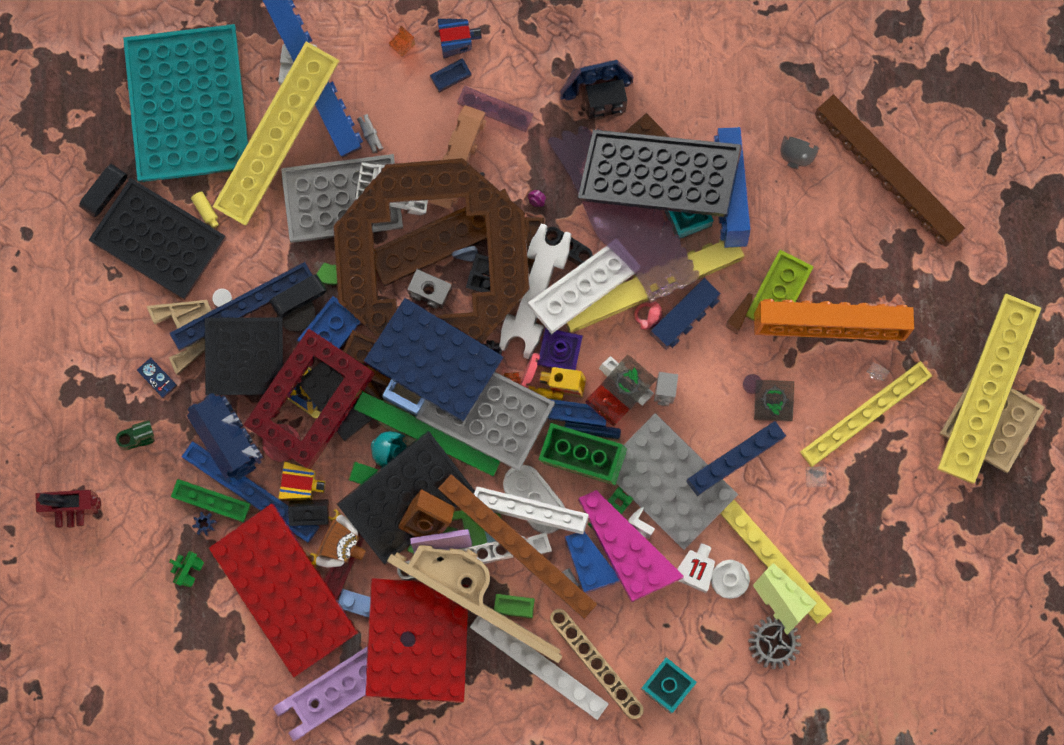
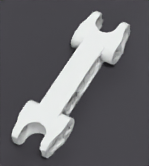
M545 224L540 225L537 233L531 240L527 253L528 258L535 260L529 276L530 290L523 296L517 315L508 314L501 329L499 345L501 350L505 351L511 339L521 337L526 344L523 356L526 359H530L533 351L539 344L544 329L543 325L536 323L538 317L527 306L528 302L548 288L554 267L564 269L569 255L572 235L569 232H565L558 245L550 246L545 241L547 225Z

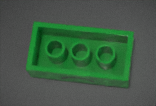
M551 423L538 460L545 465L615 486L627 448L617 442Z

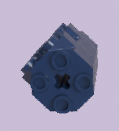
M214 393L209 394L204 398V401L199 404H193L187 409L189 421L228 483L232 482L230 478L235 477L236 480L245 477L256 469V462L258 464L261 463L262 454L254 443L251 444L254 441L245 427H243L244 425L225 396H215Z

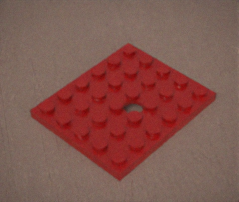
M372 578L365 697L463 703L465 697L468 609L420 581ZM404 632H410L415 636L413 646L406 647L400 641V637Z

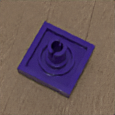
M545 328L539 354L540 359L537 365L550 369L556 367L576 370L583 335L559 330L551 334Z

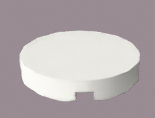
M722 561L716 565L712 572V588L723 598H738L745 593L749 586V572L738 561Z

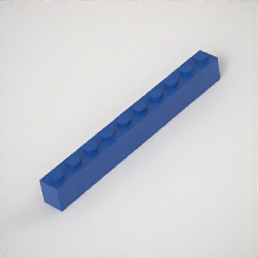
M263 0L294 62L305 42H312V38L308 31H303L301 27L304 24L299 14L295 15L293 11L295 5L292 0ZM328 81L315 106L340 156L343 158L361 149L360 143L363 140L359 132L354 133L352 126L355 124L350 115L346 117L343 111L346 109L342 98L337 99L335 93L338 90L334 82L329 83Z

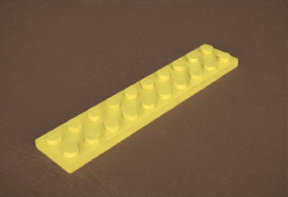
M307 41L305 42L215 201L214 208L247 226L339 63L338 59Z
M1008 294L1004 295L937 470L969 483H975L1041 307Z

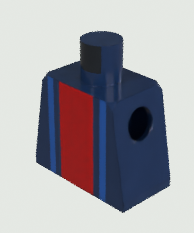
M438 19L443 59L472 50L471 40L482 39L481 29H469L467 19Z

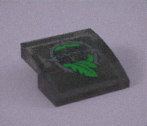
M627 354L601 385L629 409H632L657 378Z
M755 380L754 420L793 421L794 381Z

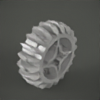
M767 617L766 624L761 619L759 623L762 627L756 624L753 626L757 633L754 631L750 632V635L755 638L748 639L749 643H754V646L749 647V650H756L752 657H760L757 660L758 664L764 660L763 667L765 668L771 663V669L773 670L776 667V663L779 669L783 668L782 662L789 666L790 661L788 658L795 661L796 657L793 653H800L795 647L802 645L800 642H795V640L801 638L800 635L794 636L793 634L798 629L794 628L788 634L790 639L789 646L782 640V631L785 629L782 622L779 623L775 617L774 622H772L771 618ZM777 627L773 636L761 634L766 628ZM777 637L779 645L773 648L770 640ZM759 640L768 646L767 655L762 652ZM777 649L788 651L783 658H772Z

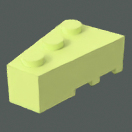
M774 563L753 585L764 603L770 605L775 612L773 616L776 620L780 619L785 627L784 632L787 635L817 604Z

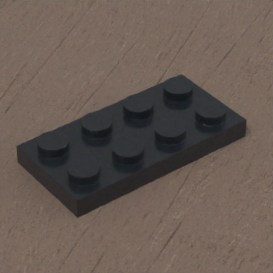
M322 361L301 378L302 381L299 385L322 412L344 378L337 370ZM357 402L337 430L344 441H347L373 420V418L354 410Z

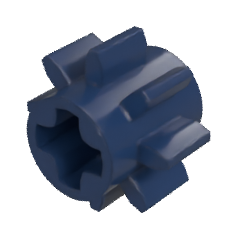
M200 512L199 518L194 517L196 524L192 528L199 529L197 531L198 535L204 532L206 536H209V531H216L213 528V524H216L217 521L210 520L212 517L211 513L204 516L203 512ZM202 521H203V522H206V521H207V523H208L209 525H208V527H205V526H204V527L202 528V525H201L200 523H201Z

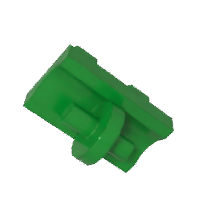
M189 551L182 564L181 562L184 557L181 555L177 557L176 561L170 559L169 563L173 565L170 572L176 574L173 583L179 586L192 587L196 578L187 574L189 569L192 567L200 571L204 564L200 558L196 557L197 554Z

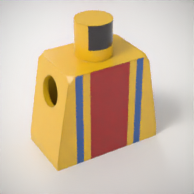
M553 367L551 373H541L540 383L549 384L553 392L559 391L563 394L583 398L587 379L582 371Z
M284 462L279 499L281 501L312 500L313 491L324 493L326 481L315 480L316 473L313 470Z

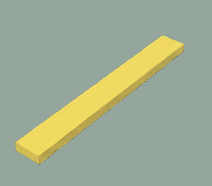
M921 361L800 451L801 455L812 468L932 377L931 373Z

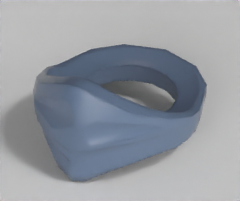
M470 246L453 252L452 257L474 261L478 251L475 246Z

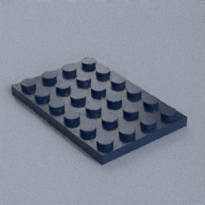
M404 298L366 356L364 363L461 422H464L504 357Z

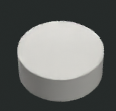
M218 289L214 292L212 299L214 304L220 307L231 301L232 295L226 289Z

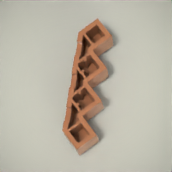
M464 105L457 119L458 123L455 131L453 130L448 143V150L442 160L463 158L468 162L471 154L475 155L478 144H475L477 135L480 130L484 131L487 120H484L486 112ZM458 198L429 200L428 202L450 209L453 203H457Z

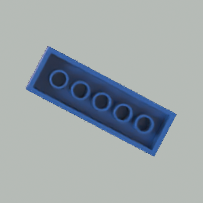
M741 127L718 128L717 135L714 136L713 141L741 144L742 147ZM743 147L728 217L718 216L719 224H721L720 240L724 241V248L747 247L751 231Z

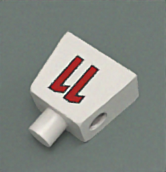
M701 543L697 553L692 550L688 552L677 569L684 576L679 582L707 593L715 564L714 560L708 558L712 549L710 546Z

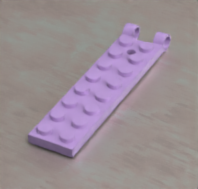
M404 632L400 637V641L404 646L410 647L415 643V636L410 632ZM367 647L273 707L277 716L284 714L293 707L301 719L302 724L288 733L293 742L365 696ZM312 701H318L319 705L317 708L311 706Z

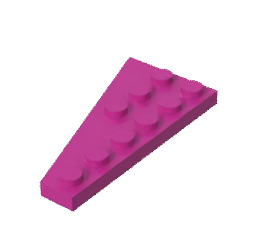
M597 490L578 499L584 512L588 514V520L631 603L684 578Z

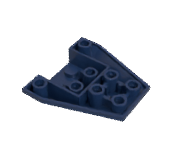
M610 60L573 69L560 90V100L565 99L569 101L575 99L576 96H579L580 84H592L599 79H613V81L623 79L624 87H628L633 83V73L618 60Z

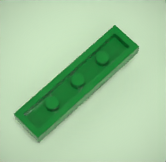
M177 479L171 494L173 499L243 523L251 507L249 503Z

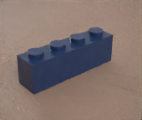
M704 278L651 330L650 335L665 350L669 347L673 349L680 342L678 338L683 333L687 335L693 329L692 324L696 320L700 322L707 315L705 311L709 307L713 309L720 302L718 298L721 293Z

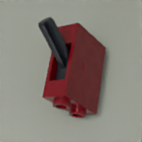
M92 490L35 493L36 513L42 517H55L56 528L63 527V516H67L68 528L75 527V515L76 525L84 526V515L98 514V509H101V498Z

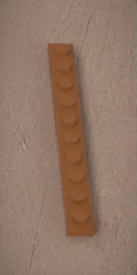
M452 474L438 488L440 492L583 619L597 606L595 601Z

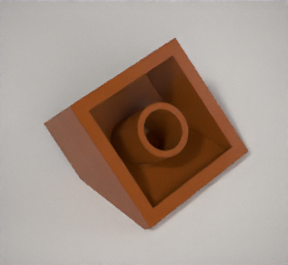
M421 489L411 501L398 528L415 537L443 533L451 524L455 507Z

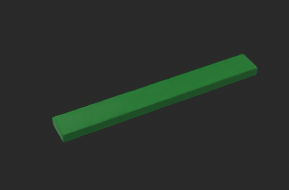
M362 392L354 410L416 440L429 431L447 455L493 477L500 464V461L365 392Z

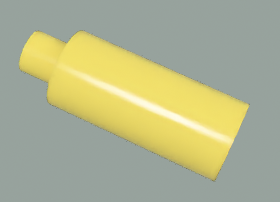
M196 193L191 197L192 202L205 223L210 224L212 228H216L219 225L216 221L218 216L204 193Z

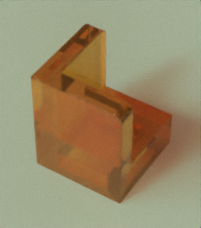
M400 26L398 28L399 33L389 42V46L403 57L415 45V39L404 27Z

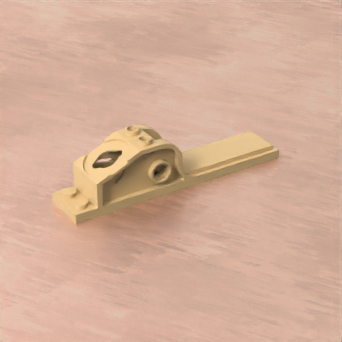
M419 545L409 563L405 562L407 558L398 552L396 555L391 553L387 562L555 662L559 663L562 655L559 648L483 604V595L489 585L490 574L486 565L477 559L478 554L470 549H467L465 552L461 549L450 548V550L435 549L432 546ZM441 556L444 560L440 562L436 558ZM469 577L472 580V584L465 588L461 585V581L463 578Z

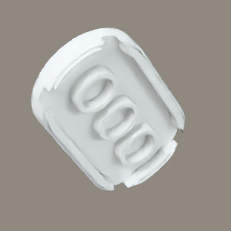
M522 465L520 471L511 468L505 474L503 481L505 494L565 508L562 501L533 467ZM527 521L534 530L540 533L546 532L550 534L559 530V528Z

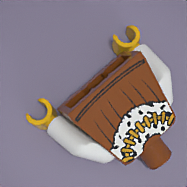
M336 509L333 510L336 516L334 518L328 517L332 522L317 551V555L310 553L311 556H314V561L312 562L314 566L339 567L344 563H348L351 556L362 561L366 550L356 546L359 541L357 529L347 517L343 516Z

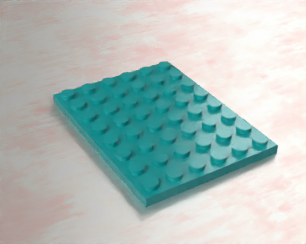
M235 24L123 37L137 181L140 183L233 171L248 145Z

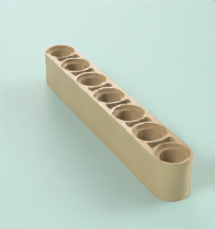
M562 609L554 610L551 613L550 622L624 714L632 720L641 717L643 706L570 616ZM557 613L562 614L565 619L564 622L556 623L553 620L554 615ZM570 628L577 632V636L574 639L566 636V631ZM587 644L589 652L581 654L578 650L579 645ZM593 659L601 661L602 667L600 669L592 668L591 661ZM606 674L614 677L612 685L604 683L603 678ZM618 690L626 691L627 697L625 700L617 699L616 692ZM631 705L639 707V714L637 716H632L629 713Z

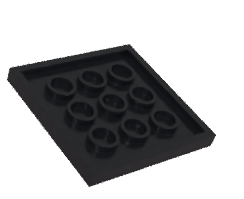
M282 317L204 318L205 395L212 393L215 395H264L283 367Z

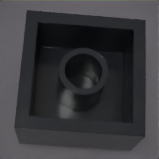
M623 79L586 86L585 102L589 119L600 120L608 115L616 117L626 112L628 100Z

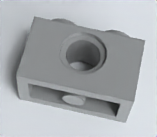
M417 269L407 291L412 299L416 301L424 300L432 308L437 309L440 307L443 309L452 290V284ZM432 287L434 292L428 295L424 293V289Z
M659 372L654 401L658 402V405L669 406V404H673L676 397L678 374Z

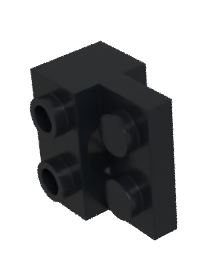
M476 253L466 285L467 293L491 292L490 277H488L490 276L488 256Z

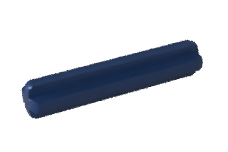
M566 421L564 425L566 428L598 437L619 439L621 435L620 428Z

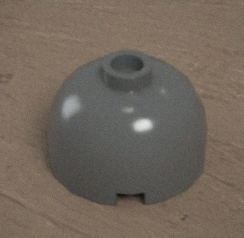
M784 136L780 153L782 158L788 162L787 166L798 169L799 166L806 167L810 165L816 158L819 148L815 145L814 148L809 147L810 143L794 137H789L788 139Z

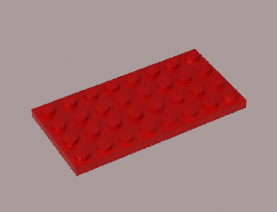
M271 503L209 547V550L293 678L303 673L359 633L274 504Z

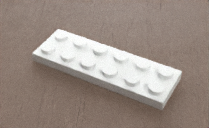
M616 239L529 301L527 306L552 334L638 272L641 266Z

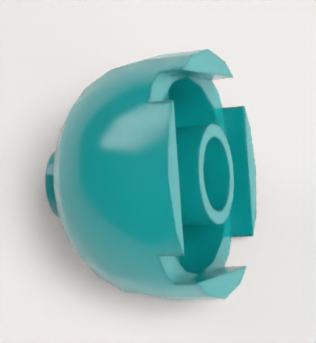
M387 431L374 439L371 443V453L374 462L382 468L407 447L403 442L405 435Z

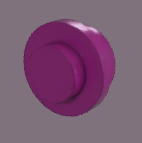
M533 190V192L528 194L531 205L543 207L546 197L541 191Z

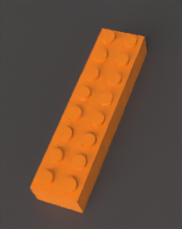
M764 299L760 301L754 312V335L905 341L914 330V309L903 304L894 307L888 306V304L870 306L868 303L851 305L849 302L831 304L829 301L812 303V301L806 300L799 303L793 302V300L775 302L773 299Z

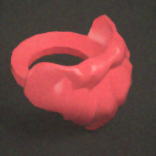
M658 302L642 303L635 309L634 317L641 324V329H651L661 321L663 313ZM643 307L651 308L648 313V320H641L638 317V312Z

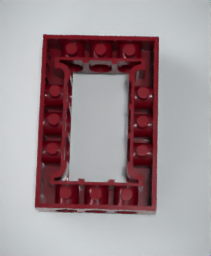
M308 329L243 425L311 470L376 373L311 329ZM314 356L343 374L345 378L301 441L298 437L292 435L270 419H274L280 414V409L286 400L291 398L290 394L296 385L301 383V378L309 366L312 367Z

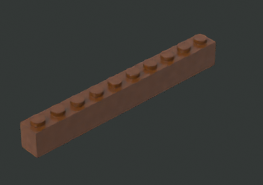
M834 94L817 108L815 112L816 119L829 128V132L833 137H838L842 141V145L846 150L853 152L856 160L860 164H864L868 168L869 173L882 182L881 184L885 190L891 191L895 195V199L899 204L906 206L908 213L913 218H917L921 222V226L935 236L934 239L938 244L947 247L964 231L965 227Z

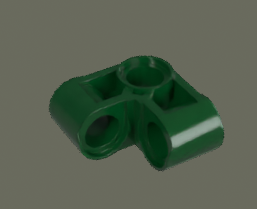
M149 420L134 424L132 428L120 431L116 436V442L122 450H130L155 442ZM128 436L130 437V442L128 444H121V438Z

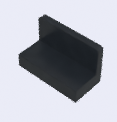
M328 499L290 501L288 505L289 526L327 525L329 523Z

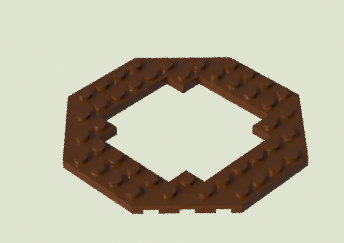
M463 158L386 164L377 177L371 181L359 198L353 202L346 213L333 226L339 303L367 326L378 338L397 310L396 298L378 300L373 223L391 222L390 203L465 197L466 216L486 215L491 292L472 293L473 312L435 315L436 317L483 344L530 290L525 212Z

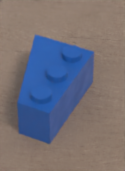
M585 531L583 534L574 533L565 536V542L584 593L620 582L616 572Z

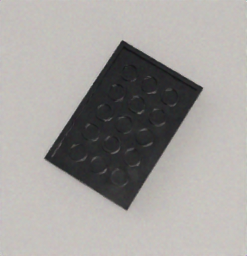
M130 178L89 238V242L183 300H186L227 237Z
M427 431L340 500L337 506L385 565L388 563L387 560L391 553L394 555L397 552L400 553L411 544V538H415V536L398 527L411 501L421 489L455 508L457 506L438 490L451 474L472 493L475 490L432 434Z

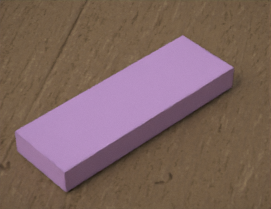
M466 529L411 538V546L414 553L419 545L432 546V548L450 550V548L461 549L472 547V540L469 530Z

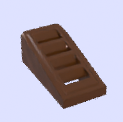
M751 293L747 294L726 323V327L735 334H738L741 330L752 301L753 294Z

